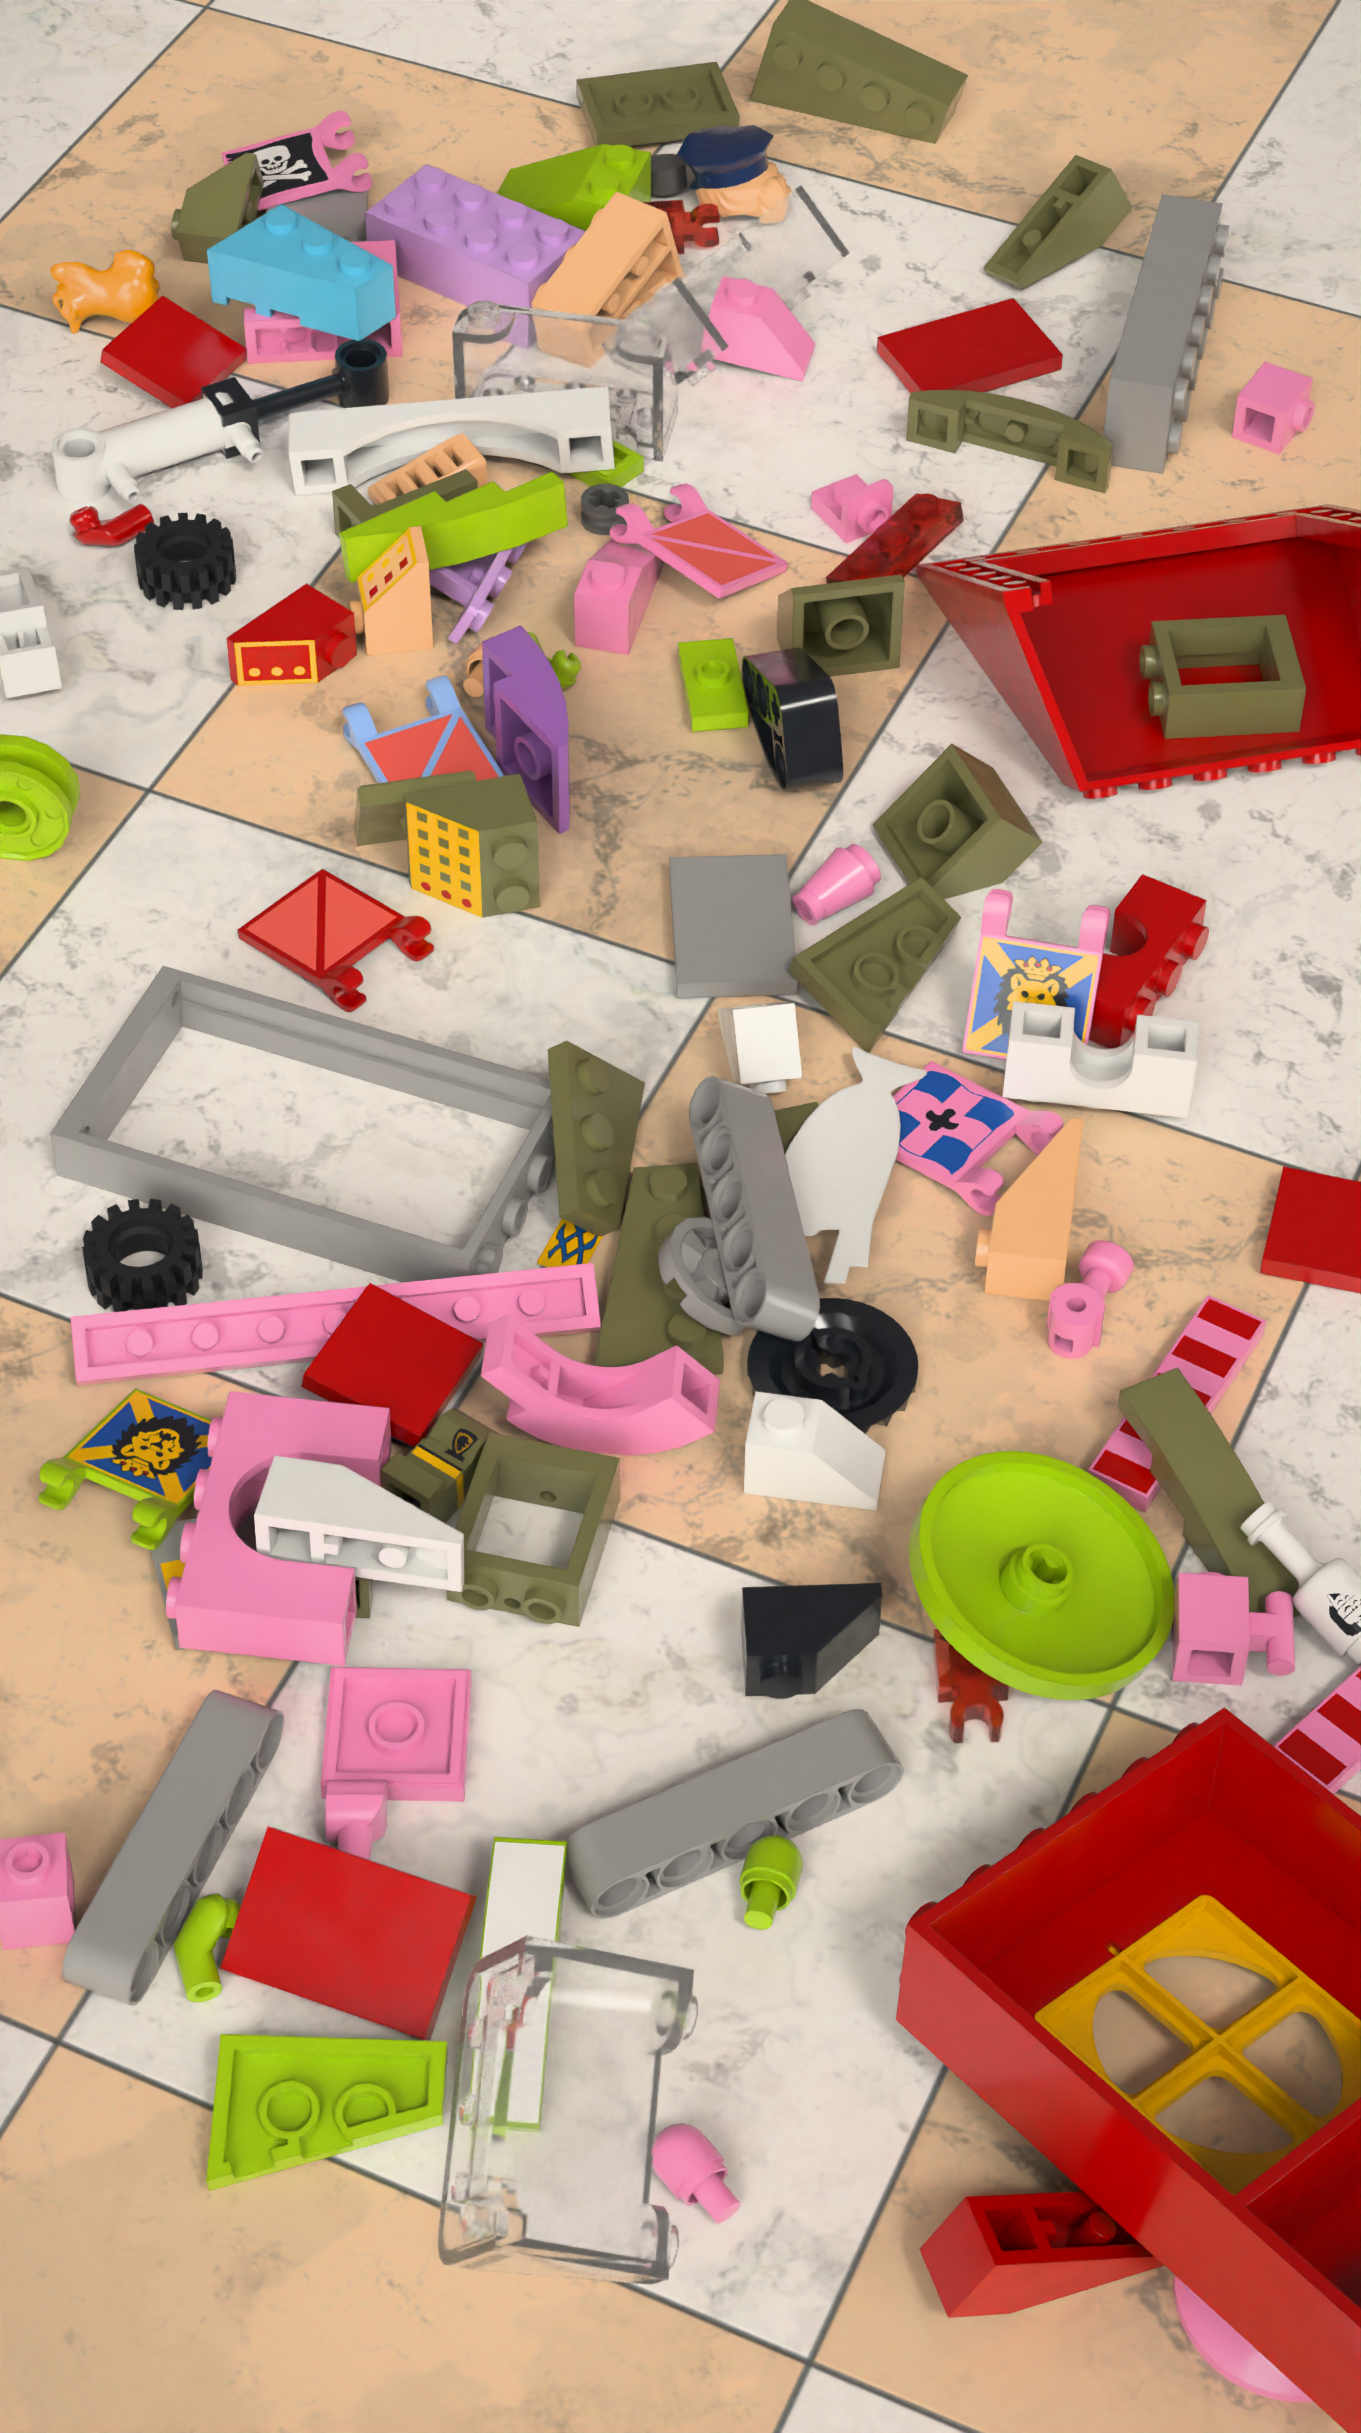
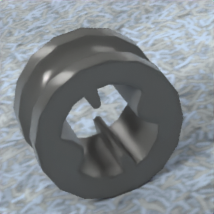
M597 484L586 489L581 496V508L583 509L581 512V522L584 528L593 534L610 535L609 531L612 526L617 524L627 526L624 517L615 512L617 507L629 503V496L626 491L612 484Z

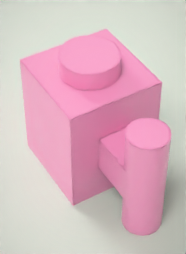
M1202 1572L1199 1574L1178 1573L1172 1622V1681L1242 1686L1249 1651L1266 1652L1267 1670L1273 1675L1285 1676L1294 1672L1293 1598L1290 1594L1281 1591L1272 1592L1265 1597V1613L1249 1612L1248 1577L1225 1576L1217 1572Z

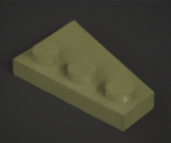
M920 877L793 957L788 971L864 1051L870 1053L956 931L961 916L923 877Z
M564 1041L547 1049L559 1217L597 1236H604L620 1229L645 1082L573 1043Z

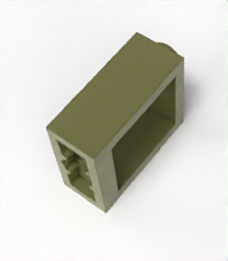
M1286 615L1152 621L1149 645H1141L1139 664L1142 679H1150L1151 681L1148 689L1149 711L1151 716H1159L1164 739L1300 731L1306 686ZM1259 665L1263 682L1182 686L1178 669Z
M489 1432L455 1527L456 1530L464 1534V1585L462 1592L446 1590L447 1600L462 1603L475 1610L493 1609L523 1615L539 1623H562L580 1627L620 1501V1458ZM494 1496L584 1514L567 1568L561 1569L475 1551Z

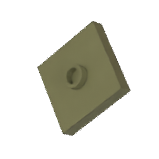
M470 770L359 786L357 788L354 821L357 846L406 840L404 794L476 781L475 772Z

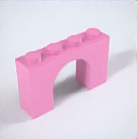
M229 1391L223 1418L213 1417L209 1428L208 1456L213 1457L210 1470L200 1469L197 1474L194 1507L196 1510H199L196 1523L186 1522L184 1525L180 1546L181 1563L185 1564L182 1577L173 1576L171 1578L167 1592L166 1616L177 1621L179 1648L345 1666L357 1613L355 1568L285 1561L267 1557L247 1546L236 1533L243 1521L257 1508L274 1456L343 1465L382 1487L380 1470L390 1460L392 1452L390 1408Z

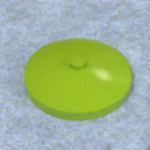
M998 1451L975 1456L957 1464L937 1481L919 1507L914 1518L909 1539V1564L917 1594L925 1611L943 1637L957 1652L981 1671L1003 1684L1035 1696L1057 1700H1087L1102 1697L1122 1689L1139 1677L1160 1652L1168 1638L1174 1618L1175 1594L1171 1571L1159 1542L1138 1512L1122 1496L1097 1477L1079 1467L1050 1456L1032 1452Z

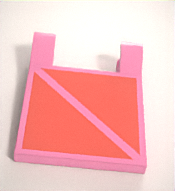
M687 483L671 487L670 494L677 496L681 502V507L678 504H671L664 508V516L671 523L654 529L642 508L637 504L628 503L617 507L615 511L616 514L624 517L627 526L617 524L612 526L609 531L610 537L614 541L622 544L638 543L719 599L785 573L788 562L708 510L697 490Z

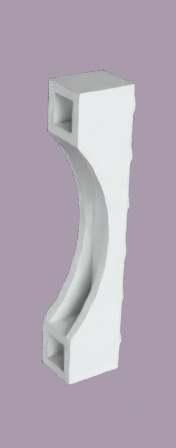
M608 386L289 413L288 454L295 494L332 493V491L348 484H352L355 488L370 478L406 465L438 444L462 433L466 435L482 455L516 458L545 466L559 473L615 469Z

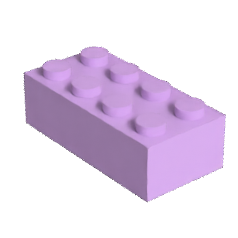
M427 164L365 212L367 241L395 240L397 275L527 333H532L539 327L531 305L538 288L543 283L548 282L561 265L567 250L571 246L576 245L586 232L567 224L563 220L555 219L520 202L510 200L484 189L480 185L472 184L446 173L442 169Z

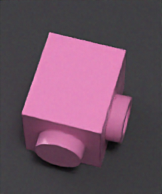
M1264 362L1238 394L1232 438L1280 454L1298 431L1304 432L1312 420L1315 410V402L1310 401L1313 378Z

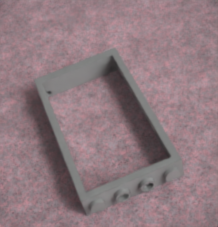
M162 966L50 1133L57 1176L131 1199H139V1201L149 1204L150 1199L161 1200L162 1208L167 1209L172 1203L180 1207L181 1214L183 1215L188 1214L190 1217L402 1283L498 1273L503 1256V1247L509 1236L517 1237L520 1234L527 1217L528 1202L534 1191L541 1193L545 1189L551 1175L552 1159L555 1156L550 1079L167 966ZM182 1027L530 1130L463 1249L108 1141V1138Z

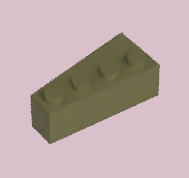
M789 0L772 25L749 101L936 144L956 111L968 75L808 0Z

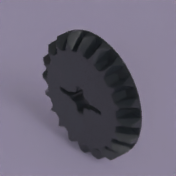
M819 1298L820 1309L818 1319L810 1334L801 1341L794 1342L757 1331L750 1345L747 1360V1376H749L753 1397L756 1391L823 1400L866 1434L874 1424L887 1427L892 1415L896 1411H905L911 1393H914L916 1390L919 1368L918 1356L910 1336L892 1317L865 1303L841 1298ZM821 1364H827L832 1369L843 1365L844 1378H839L834 1373L822 1376Z

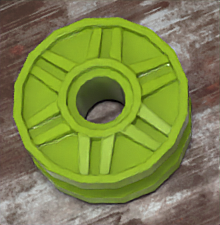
M0 734V858L35 860L48 857L63 846L81 795L78 775L68 760L49 745L26 736Z

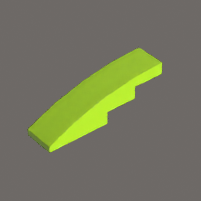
M551 471L506 492L492 481L447 502L436 491L424 495L339 533L345 576L351 583L357 582V577L410 527L421 526L429 561V570L468 562L514 548L568 527L564 482Z

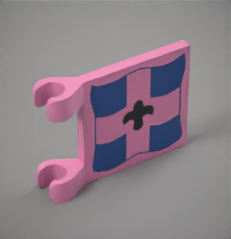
M930 1061L922 1069L927 1071L926 1076L904 1085L893 1096L899 1111L901 1124L896 1160L956 1191L976 1212L984 1216H990L994 1214L995 1203L1001 1198V1196L995 1193L1003 1187L1004 1179L997 1171L981 1167L1015 1134L1035 1154L1039 1155L1063 1128V1120L1051 1111H1029Z

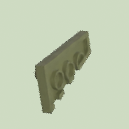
M697 1163L634 1167L593 1366L621 1367L633 1365L677 1345L712 1374H723L724 1356L720 1332L705 1327L681 1308L680 1303L687 1295L679 1287L675 1277L667 1285L664 1283L658 1262V1252L662 1240L675 1226L687 1218L704 1217Z

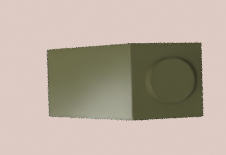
M245 153L186 189L182 209L174 211L171 227L172 237L174 240H178L184 261L208 264L207 249L255 220L264 186L256 154Z

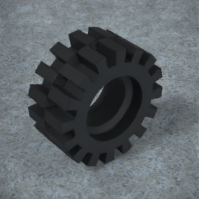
M178 513V520L171 521L169 515L160 517V526L150 522L145 526V533L139 532L136 536L134 554L138 585L140 590L144 591V596L149 601L156 597V605L165 608L169 601L173 602L174 610H183L184 603H192L193 610L202 608V600L206 599L212 605L219 601V593L227 596L231 591V584L235 585L236 567L233 538H231L229 529L227 527L222 528L221 522L215 518L207 524L206 515L197 513L194 520H188V513Z
M139 1199L128 1200L129 1210L122 1212L119 1206L115 1204L107 1208L108 1221L100 1215H97L91 1221L92 1231H85L82 1251L89 1291L92 1297L97 1296V1303L106 1310L112 1304L114 1312H123L129 1309L142 1310L168 1307L170 1302L175 1306L187 1304L186 1293L195 1296L199 1289L198 1279L203 1278L198 1230L194 1228V1221L188 1214L181 1217L180 1207L171 1203L164 1212L161 1200L150 1199L148 1208H140ZM142 1251H153L166 1255L160 1261L148 1266L134 1267L120 1263L127 1256Z

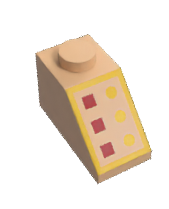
M421 526L410 527L357 577L359 600L349 601V610L354 612L356 634L363 633L367 656L433 648L429 561Z

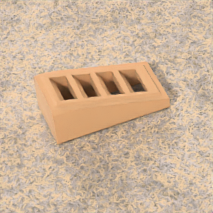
M462 433L445 440L369 486L368 496L375 505H379L396 498L400 494H406L465 469L477 479L479 488L487 484L486 460L466 435Z

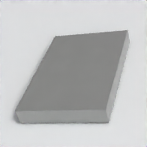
M787 855L669 857L677 998L797 995L798 981L788 971L796 954Z

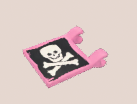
M344 111L331 113L314 128L221 153L224 165L229 164L245 153L257 155L264 181L257 211L335 189L364 192L372 186V179L369 173H363L358 176L353 175L357 170L366 169L369 166L363 154H351L332 169L323 147L344 150L354 145L355 137L352 131L347 130L343 133H336L339 128L351 125V119Z

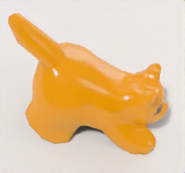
M123 250L115 253L114 261L106 270H98L80 262H63L55 264L50 268L52 278L60 282L57 285V291L53 294V304L58 308L63 318L68 321L70 330L74 334L78 333L82 321L94 315L110 316L126 323H132L159 299L160 285L154 278V263L146 255L134 250Z

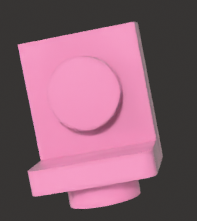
M855 474L812 491L811 509L847 544L891 526L893 485L887 479L867 485Z

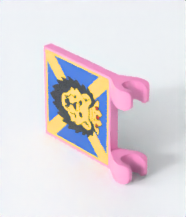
M992 889L984 902L981 935L962 1052L1006 1060L1013 1001L1075 1008L1074 1032L1083 1043L1088 1045L1103 951L1110 920V910L1098 905H1089L1082 917L1078 947L1009 936L1006 934L1012 910L1013 894L1007 890Z

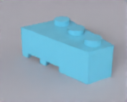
M283 204L269 210L266 214L207 249L211 296L214 303L227 306L230 303V299L255 305L256 314L270 318L274 314V310L300 317V326L356 341H361L396 318L393 265Z

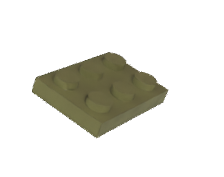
M717 62L576 79V97L595 146L600 144L627 146L651 143L669 144L675 140L685 139L689 133L715 126L739 127L740 115Z

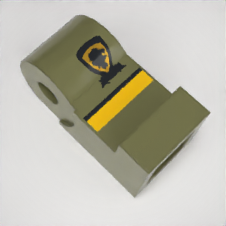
M456 1408L450 1409L435 1423L429 1436L426 1439L423 1438L405 1457L397 1452L380 1470L382 1488L407 1502L409 1496H412L420 1501L421 1510L446 1524L465 1502L488 1433H499Z

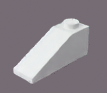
M274 1456L254 1514L256 1550L258 1553L285 1561L355 1568V1577L462 1592L464 1585L463 1533L343 1465Z

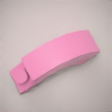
M509 1314L488 1325L481 1376L510 1398L507 1421L536 1438L557 1446L592 1453L634 1456L679 1448L715 1432L720 1379L677 1345L640 1363L621 1367H600L580 1363L563 1356Z

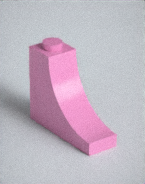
M395 240L351 242L393 265L396 318L364 339L376 341L384 346L387 357H401L402 337ZM256 308L244 309L248 364L335 360L336 349L341 344L352 340L300 326V317L274 310V314L270 318L256 314Z

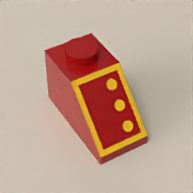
M307 583L226 638L230 679L238 686L318 683L357 656L354 612Z

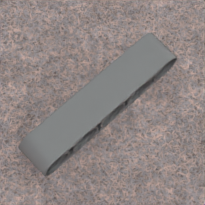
M715 1076L706 1077L695 1089L690 1101L689 1122L735 1321L742 1326L794 1342L801 1341L810 1334L815 1326L819 1315L820 1299L773 1104L770 1097L764 1093Z
M213 1690L208 1694L68 1944L62 1967V1977L65 1982L131 2006L137 2005L142 2000L274 1758L284 1727L282 1711L219 1690Z
M852 1709L577 1829L565 1840L568 1843L566 1869L593 1916L599 1919L612 1918L744 1860L752 1844L764 1836L780 1835L792 1839L875 1802L896 1787L902 1779L904 1773L903 1766L868 1712L862 1709Z

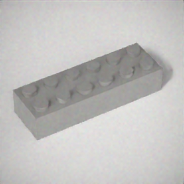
M1163 194L1161 196L1109 378L1103 437L1113 444L1111 466L1163 474L1168 453L1178 454L1183 422H1186L1188 418L1192 391L1196 387L1200 360H1203L1208 329H1211L1216 299H1219L1224 268H1220L1221 257L1225 255L1229 235V225L1220 224L1223 203Z

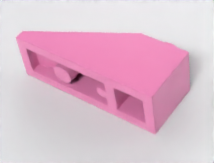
M610 539L589 558L574 593L575 646L629 655L663 568L664 561L638 543L622 544L613 539Z

